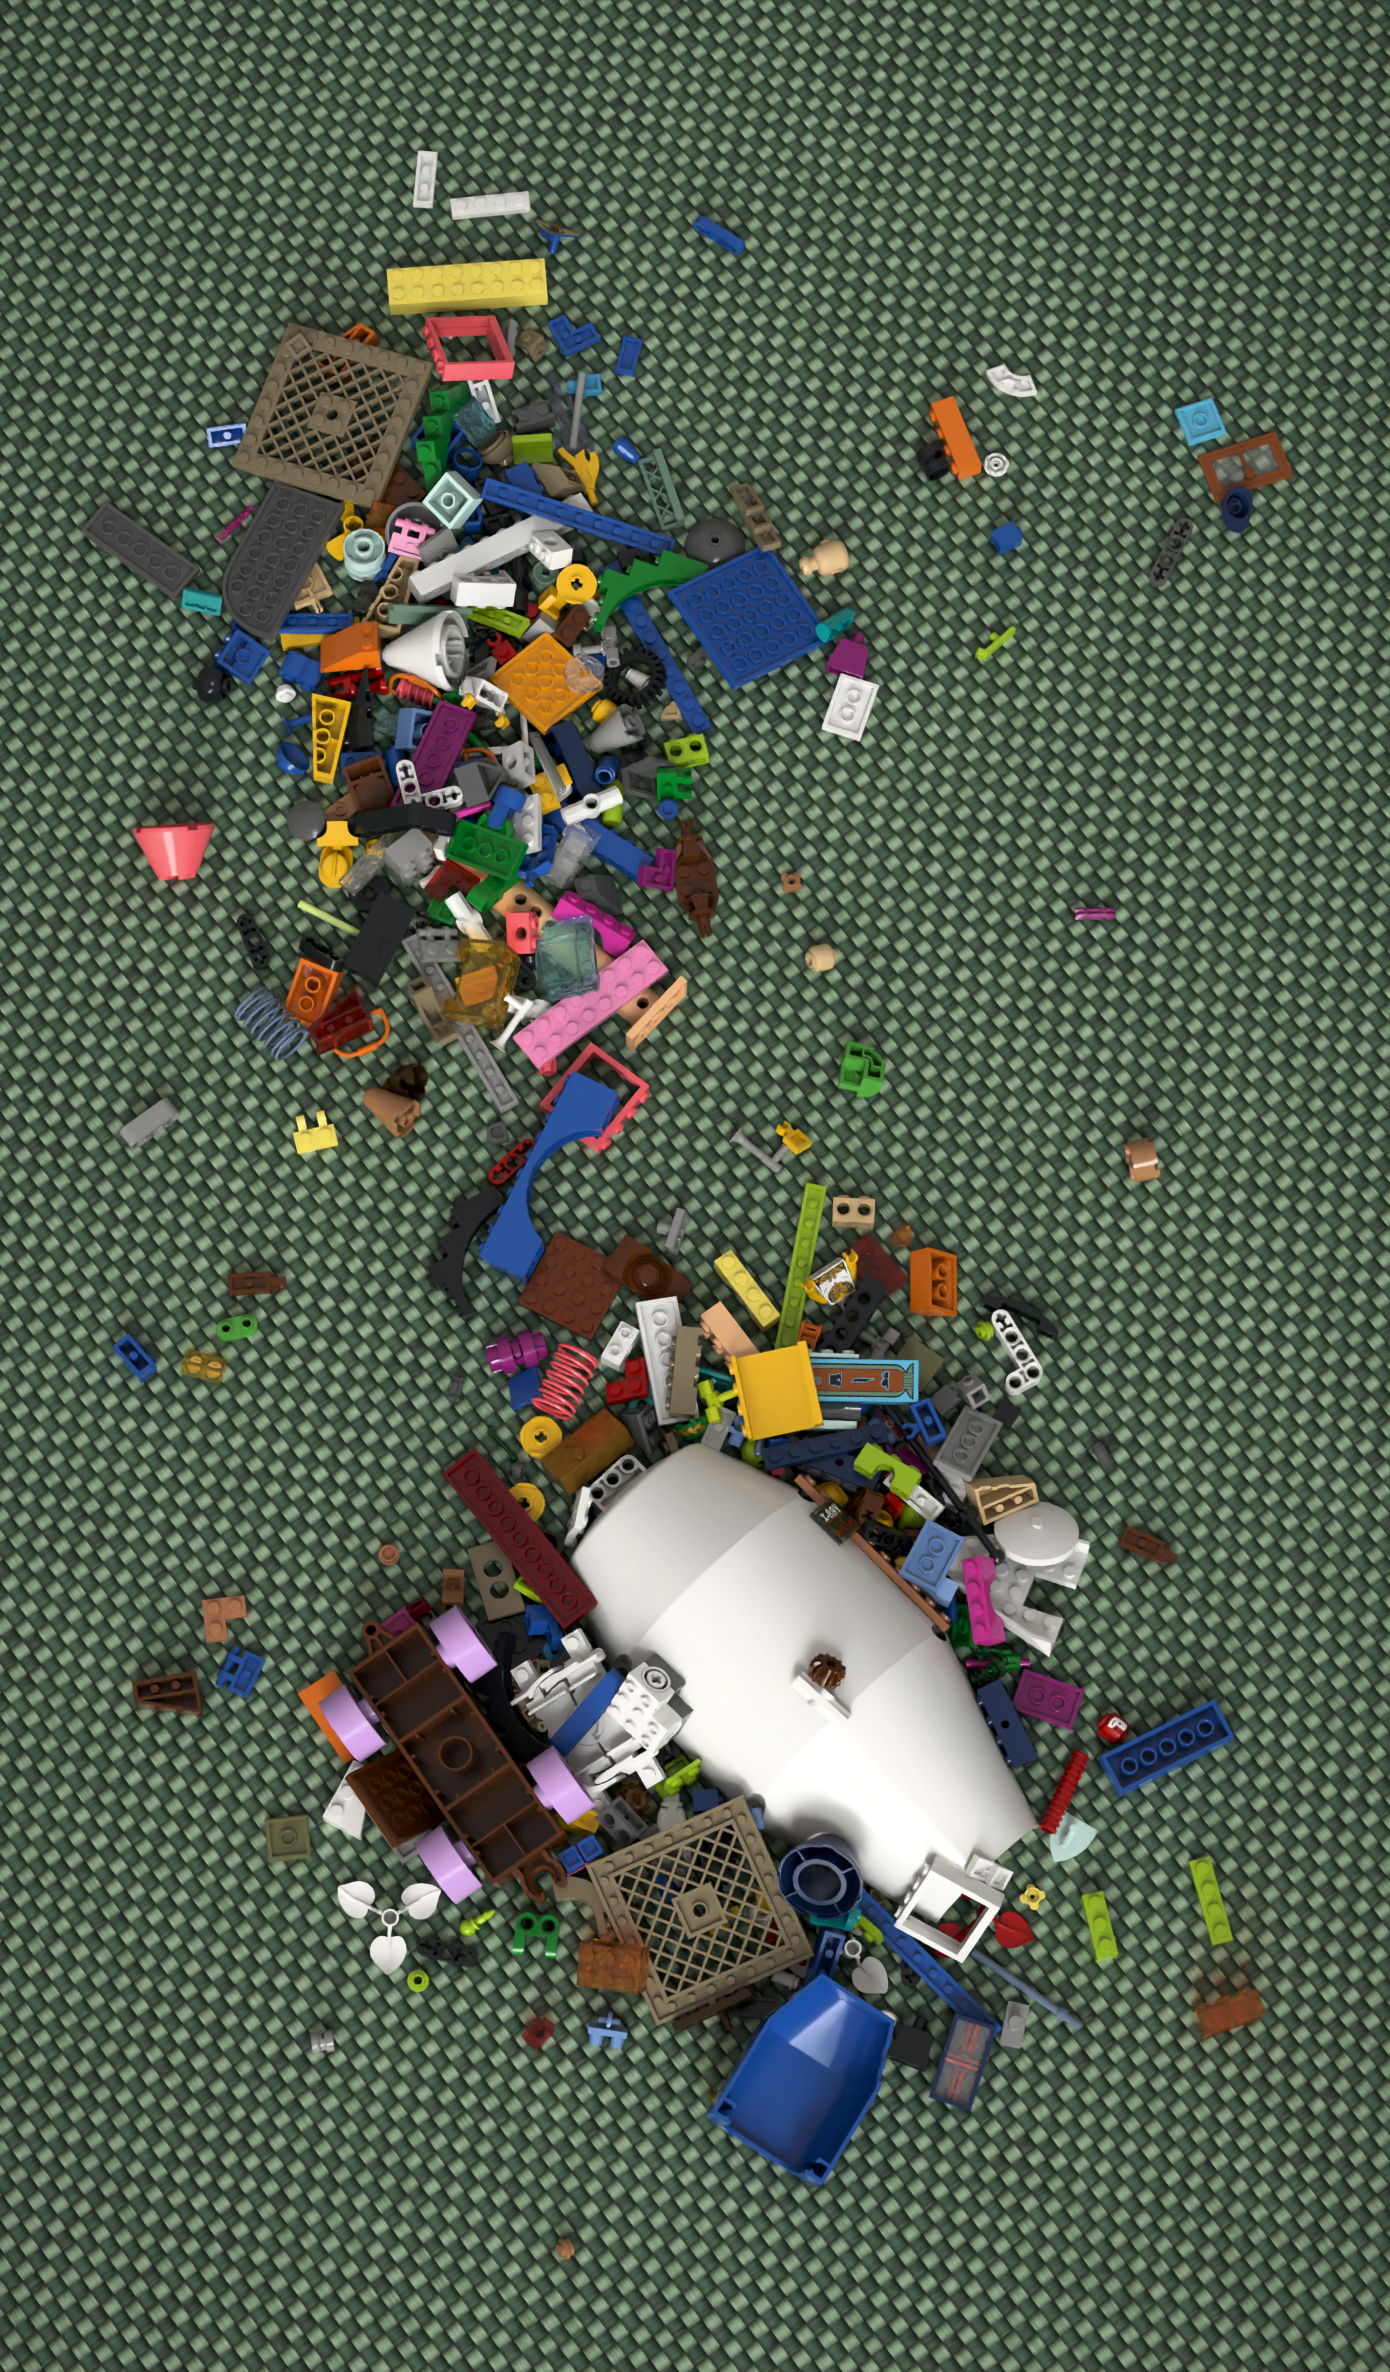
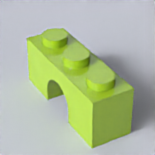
M867 1442L854 1462V1470L871 1480L881 1470L891 1472L894 1479L890 1484V1491L909 1501L921 1482L922 1474L919 1469L912 1465H905L896 1455H888L883 1452L884 1450L879 1445H871Z
M1103 1891L1082 1895L1080 1902L1084 1919L1087 1921L1090 1931V1943L1095 1963L1116 1958L1118 1951Z

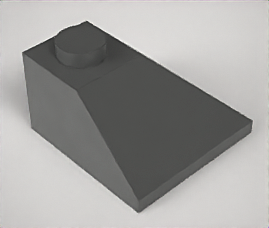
M592 874L573 879L574 891L580 898L594 904L599 910L613 917L624 915L613 876Z

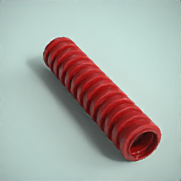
M1072 1751L1073 1757L1069 1758L1070 1763H1067V1769L1063 1771L1062 1781L1058 1782L1059 1787H1056V1793L1052 1795L1051 1805L1047 1806L1048 1811H1045V1817H1042L1043 1823L1039 1824L1040 1829L1049 1834L1057 1833L1056 1828H1059V1822L1063 1820L1064 1810L1068 1809L1067 1804H1070V1798H1073L1072 1792L1076 1791L1075 1786H1078V1780L1082 1778L1083 1768L1087 1767L1086 1762L1090 1760L1082 1752Z

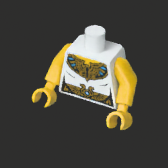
M851 1249L849 1256L845 1252L842 1253L844 1259L837 1258L811 1276H807L806 1284L799 1283L810 1299L822 1305L828 1304L831 1306L838 1302L842 1311H844V1302L848 1295L856 1290L854 1285L857 1282L856 1261L858 1260V1255L853 1249Z

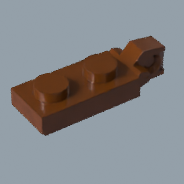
M270 1271L228 1274L229 1296L276 1293V1289L287 1288L286 1277H276L275 1273H270Z
M1126 1526L1118 1543V1546L1160 1564L1165 1561L1174 1565L1178 1554L1169 1551L1170 1546L1166 1545V1542L1130 1526Z

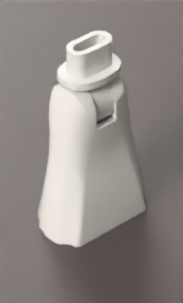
M678 1793L673 1797L667 1796L660 1803L661 1808L657 1816V1825L662 1831L686 1821L685 1811L682 1808L683 1803L680 1802V1794ZM684 1849L682 1856L687 1862L691 1863V1851ZM655 1859L651 1860L652 1865H658Z

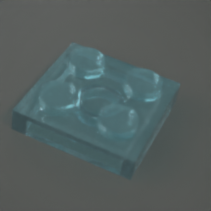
M475 396L470 398L452 416L475 448L481 446L498 429L494 420L490 418Z

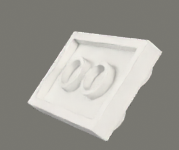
M841 673L826 713L822 730L860 742L879 690V685Z

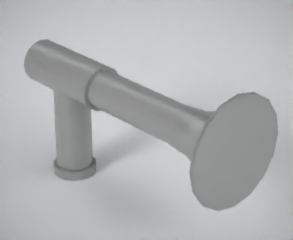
M742 1126L729 1143L737 1142L777 1174L782 1169L778 1162L790 1149L785 1144H782L771 1158L745 1137Z

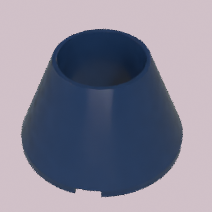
M820 1834L791 1849L782 1858L778 1867L777 1885L784 1900L803 1915L808 1913L817 1916V1919H834L846 1915L856 1907L863 1892V1877L850 1845L837 1835ZM814 1864L826 1865L835 1872L823 1871Z

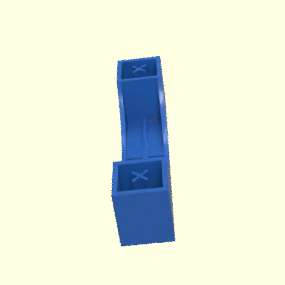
M575 1071L571 1075L568 1074L563 1083L565 1088L562 1094H557L554 1100V1105L556 1106L553 1112H548L544 1120L546 1125L543 1131L539 1130L536 1135L535 1141L537 1143L534 1149L530 1148L525 1159L528 1161L524 1168L520 1167L516 1175L518 1180L515 1186L511 1185L506 1196L509 1198L506 1204H501L497 1212L499 1217L496 1223L492 1222L487 1233L490 1235L487 1241H483L478 1249L479 1257L484 1264L525 1284H528L546 1248L543 1240L534 1229L530 1214L531 1189L537 1173L545 1161L566 1144L587 1137H602L621 1101L617 1091Z

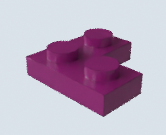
M656 848L655 867L639 866L637 886L668 892L673 891L677 851Z

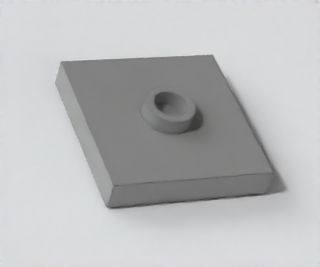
M444 526L417 547L425 568L433 562L438 563L444 560L451 553L456 554L460 552L455 537L447 526Z

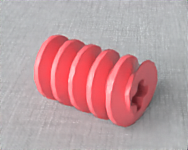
M402 678L400 680L396 696L399 694L400 699L407 697L408 702L414 700L415 705H419L422 702V707L427 708L429 706L430 711L436 708L432 703V699L436 695L432 691L421 688L409 682L408 679Z

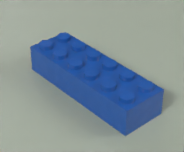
M1215 1699L1101 1755L1098 1761L1119 1799L1231 1743L1234 1735Z

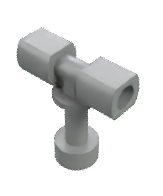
M616 627L604 628L605 640H601L600 645L582 647L581 643L573 644L574 658L581 660L583 655L602 653L603 656H606L608 667L620 666L619 651L616 648V645H618Z
M890 1327L883 1338L878 1336L876 1339L865 1331L861 1333L859 1338L871 1345L870 1350L872 1354L868 1359L884 1360L886 1351L894 1346L900 1337V1333Z

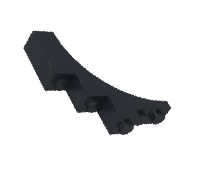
M494 1185L450 1209L451 1217H449L452 1226L457 1229L439 1238L440 1246L437 1247L441 1256L446 1258L427 1268L428 1275L426 1279L431 1287L435 1286L437 1291L446 1288L443 1291L449 1301L453 1300L456 1305L453 1308L459 1318L463 1317L465 1322L473 1318L463 1289L462 1272L465 1256L479 1229L491 1217L496 1215L501 1204H504Z
M500 1632L494 1641L495 1647L492 1653L498 1665L474 1681L471 1689L492 1698L486 1708L487 1718L506 1728L501 1738L511 1753L530 1762L551 1746L548 1744V1741L531 1727L523 1716L519 1705L512 1706L510 1704L515 1697L510 1671L512 1650L517 1635L511 1632Z

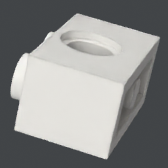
M548 530L532 534L529 545L530 552L549 570L571 565L573 548L555 531Z
M520 740L502 750L503 768L511 779L519 783L516 789L522 790L536 782L534 751L532 747Z
M621 1321L601 1355V1363L620 1372L640 1338V1330Z

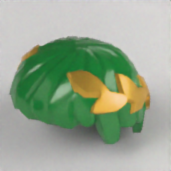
M706 1416L699 1418L697 1421L690 1418V1423L687 1425L679 1423L674 1426L673 1430L682 1438L692 1441L706 1431L708 1419Z

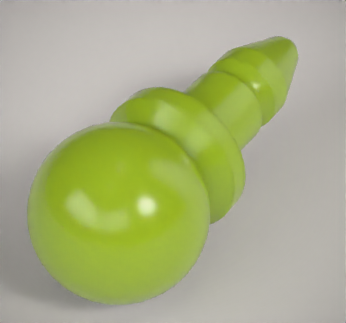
M495 1909L487 1910L477 1917L471 1916L470 1919L463 1920L459 1926L461 1934L467 1937L474 1935L476 1929H481V1924L493 1916Z

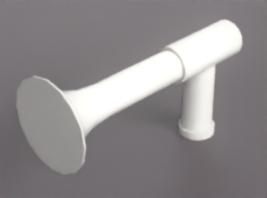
M510 993L504 996L503 1001L508 1002L518 1010L503 1033L496 1040L489 1041L503 1052H505V1044L509 1036L533 1005V1002L527 998L521 1003L511 996Z

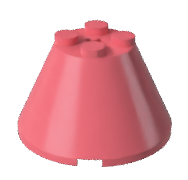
M206 823L163 824L160 826L134 827L132 829L154 873L158 876V880H170L176 878V876H178V880L196 877L213 834L215 823L207 825Z

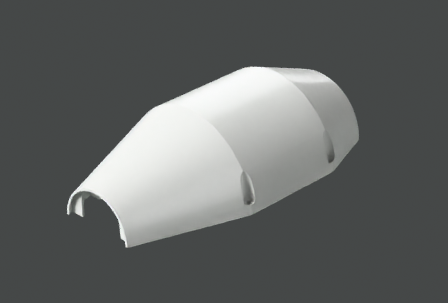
M703 1443L688 1445L661 1459L648 1469L632 1455H625L589 1487L591 1488V1494L594 1491H601L603 1493L600 1499L592 1498L591 1503L600 1514L587 1529L570 1558L568 1566L598 1602L596 1608L586 1615V1619L598 1647L605 1653L606 1658L604 1660L608 1664L609 1670L615 1668L617 1671H625L628 1675L629 1672L656 1653L686 1682L679 1696L694 1711L680 1733L673 1738V1741L680 1749L681 1754L690 1763L697 1759L702 1761L699 1773L714 1789H718V1793L723 1795L727 1802L744 1795L749 1808H761L764 1832L794 1848L820 1834H834L843 1838L853 1851L863 1877V1885L879 1890L885 1897L903 1906L908 1891L913 1892L914 1889L912 1887L916 1879L923 1877L922 1871L927 1864L931 1865L935 1857L965 1872L974 1854L995 1862L1026 1833L1039 1827L1023 1791L1004 1757V1752L996 1741L995 1733L985 1718L986 1715L975 1697L976 1694L946 1632H943L835 1522L830 1526L827 1525L817 1515L822 1508L807 1493ZM629 1462L634 1465V1468L627 1471L622 1466ZM610 1477H616L619 1481L617 1484L611 1485L607 1480ZM834 1530L841 1531V1536ZM937 1636L944 1637L945 1641L939 1639ZM819 1653L823 1655L828 1653L831 1657L835 1656L846 1667L845 1678L840 1686H837L835 1689L830 1687L827 1689L836 1698L835 1700L852 1714L851 1718L841 1729L836 1727L823 1714H819L807 1703L808 1700L791 1686L802 1671L808 1675L809 1665L812 1659L817 1657ZM933 1878L912 1911L937 1924L962 1893Z

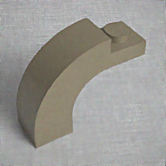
M424 975L406 983L405 986L432 1039L440 1047L458 1038L457 1033L442 1012L432 987Z
M567 1877V1886L560 1888L552 1879L556 1904L567 1901L585 1903L594 1913L599 1937H608L607 1931L611 1930L608 1917L604 1918V1915H607L594 1884L582 1878Z

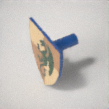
M539 219L536 221L537 227L542 230L541 236L551 241L548 250L551 254H556L560 237L581 238L579 234L559 225Z

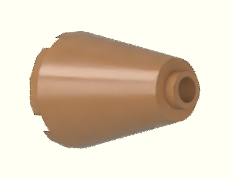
M377 1087L367 1089L363 1095L364 1105L397 1138L398 1136L401 1138L406 1136L416 1124L413 1122L415 1117H420L422 1107L416 1100Z

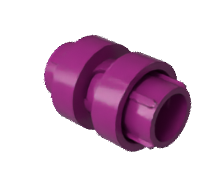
M529 1329L516 1332L517 1339L508 1341L506 1335L494 1338L495 1343L485 1347L491 1372L503 1371L504 1375L516 1372V1365L525 1363L526 1368L539 1365L538 1360L548 1356L542 1332L530 1333Z

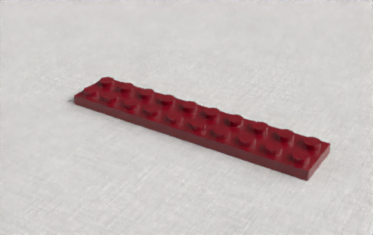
M473 1448L442 1473L565 1631L596 1608L598 1602L476 1448Z

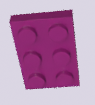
M1024 1669L1013 1703L1020 1714L1071 1731L1085 1690Z

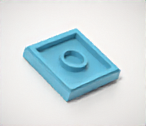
M1212 397L1175 409V415L1188 446L1226 435V429Z

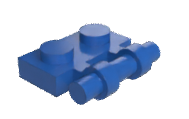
M233 1646L231 1652H228L225 1657L226 1662L222 1670H219L217 1674L218 1679L215 1685L223 1688L225 1681H229L231 1683L228 1691L248 1699L266 1659L248 1651L241 1658L238 1656L241 1649ZM238 1664L239 1667L235 1675L230 1674L233 1665Z

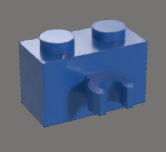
M929 1397L909 1406V1414L914 1424L905 1423L901 1428L902 1431L905 1429L912 1430V1434L906 1436L907 1440L914 1439L916 1434L919 1433L926 1449L946 1440L947 1434Z

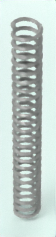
M529 732L528 738L556 796H565L561 794L566 792V787L540 733L533 732L531 734Z

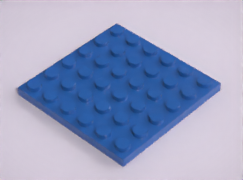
M757 547L668 591L667 594L732 690L831 642L829 640L824 643L817 636L816 626L821 623L820 619L772 550L762 553L760 548Z

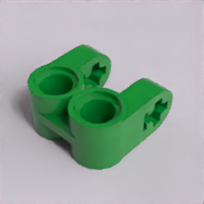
M530 1912L520 1914L516 1921L512 1954L524 1955L526 1937H543L547 1939L545 1958L556 1959L560 1931L558 1919L553 1915H538ZM529 1919L533 1922L532 1928L523 1929L521 1923ZM546 1922H552L555 1925L554 1930L551 1932L544 1931L542 1927Z

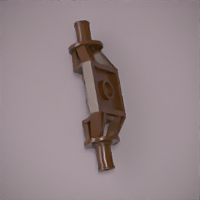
M686 819L687 827L685 826V820L679 821L682 837L675 841L677 854L674 881L679 906L686 912L689 920L698 922L699 936L705 938L704 929H706L707 937L713 935L710 919L717 914L716 907L719 901V892L713 859L703 844L702 836L694 835L692 820Z

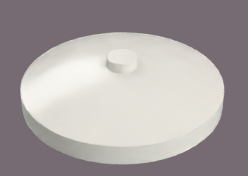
M1036 1502L996 1520L994 1524V1541L997 1547L1008 1558L1021 1564L1030 1566L1053 1565L1071 1556L1078 1545L1079 1528L1075 1519L1064 1509L1050 1503Z

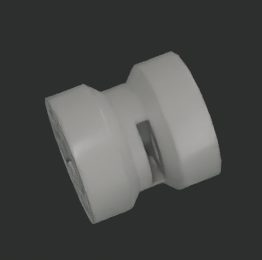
M326 2030L323 2034L317 2032L310 2033L313 2055L320 2054L324 2050L328 2052L335 2051L332 2030Z

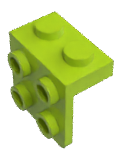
M683 1754L665 1765V1775L667 1778L653 1786L662 1799L667 1796H675L682 1786H689L698 1779L697 1775L700 1772L702 1761L697 1759L690 1764Z

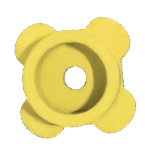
M1029 1884L1026 1886L1025 1893L1020 1895V1902L1026 1903L1032 1910H1036L1039 1907V1902L1045 1898V1893L1035 1888L1033 1884Z

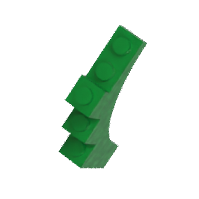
M467 381L448 382L429 392L432 412L422 417L425 437L415 442L418 462H422L427 495L447 472L448 446L453 423L462 406L469 401Z
M663 549L661 556H656L654 565L634 559L632 565L628 564L625 574L606 568L604 575L600 574L597 580V586H600L597 594L601 595L598 605L601 606L600 612H595L592 623H595L593 631L601 633L608 618L626 599L654 587L680 586L706 573L709 565Z

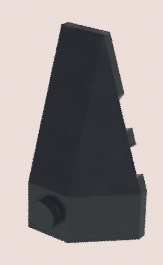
M363 668L348 728V736H345V747L357 752L375 750L368 668Z

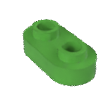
M244 1314L220 1321L217 1324L216 1333L219 1339L229 1342L254 1335L258 1329V1323L254 1316ZM249 1321L251 1325L244 1327V1322ZM228 1326L230 1327V1331L224 1332L223 1328Z

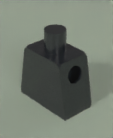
M917 2016L913 2027L903 2025L886 2058L925 2073L933 2035L925 2032L929 2021Z

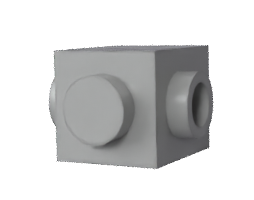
M974 1373L965 1376L956 1383L962 1399L973 1410L991 1399L984 1382Z

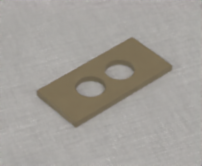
M492 1541L467 1549L489 1622L526 1611L521 1593L513 1588L516 1577L511 1561L496 1542ZM491 1561H497L502 1565V1572L496 1577H489L484 1573L485 1565ZM505 1583L509 1587L508 1594L501 1599L494 1598L490 1593L494 1584Z

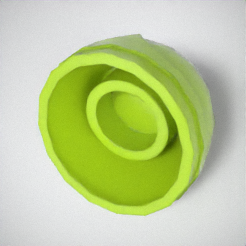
M905 1502V1509L897 1522L899 1528L923 1527L926 1519Z

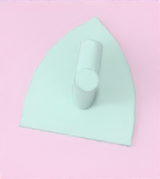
M1064 1811L1063 1820L1059 1822V1828H1056L1057 1833L1050 1834L1049 1838L1050 1851L1054 1862L1065 1861L1080 1854L1092 1842L1098 1830Z

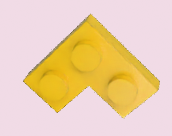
M564 763L556 766L564 785L572 784L571 777ZM545 771L535 775L536 782L529 787L532 794L538 793L542 796V814L545 815L561 808Z

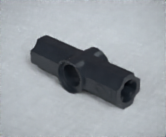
M514 558L511 564V578L516 583V591L511 612L515 614L522 613L526 617L528 616V594L533 591V583L528 577L529 560Z

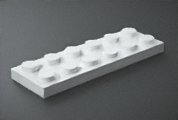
M677 1296L636 1302L634 1305L657 1425L664 1426L689 1422L690 1418L670 1417L669 1410H665L666 1397L670 1398L671 1390L667 1389L668 1377H672L673 1369H669L670 1356H674L675 1349L671 1348V1338L676 1336L678 1325L682 1326ZM696 1400L694 1420H699L700 1416Z

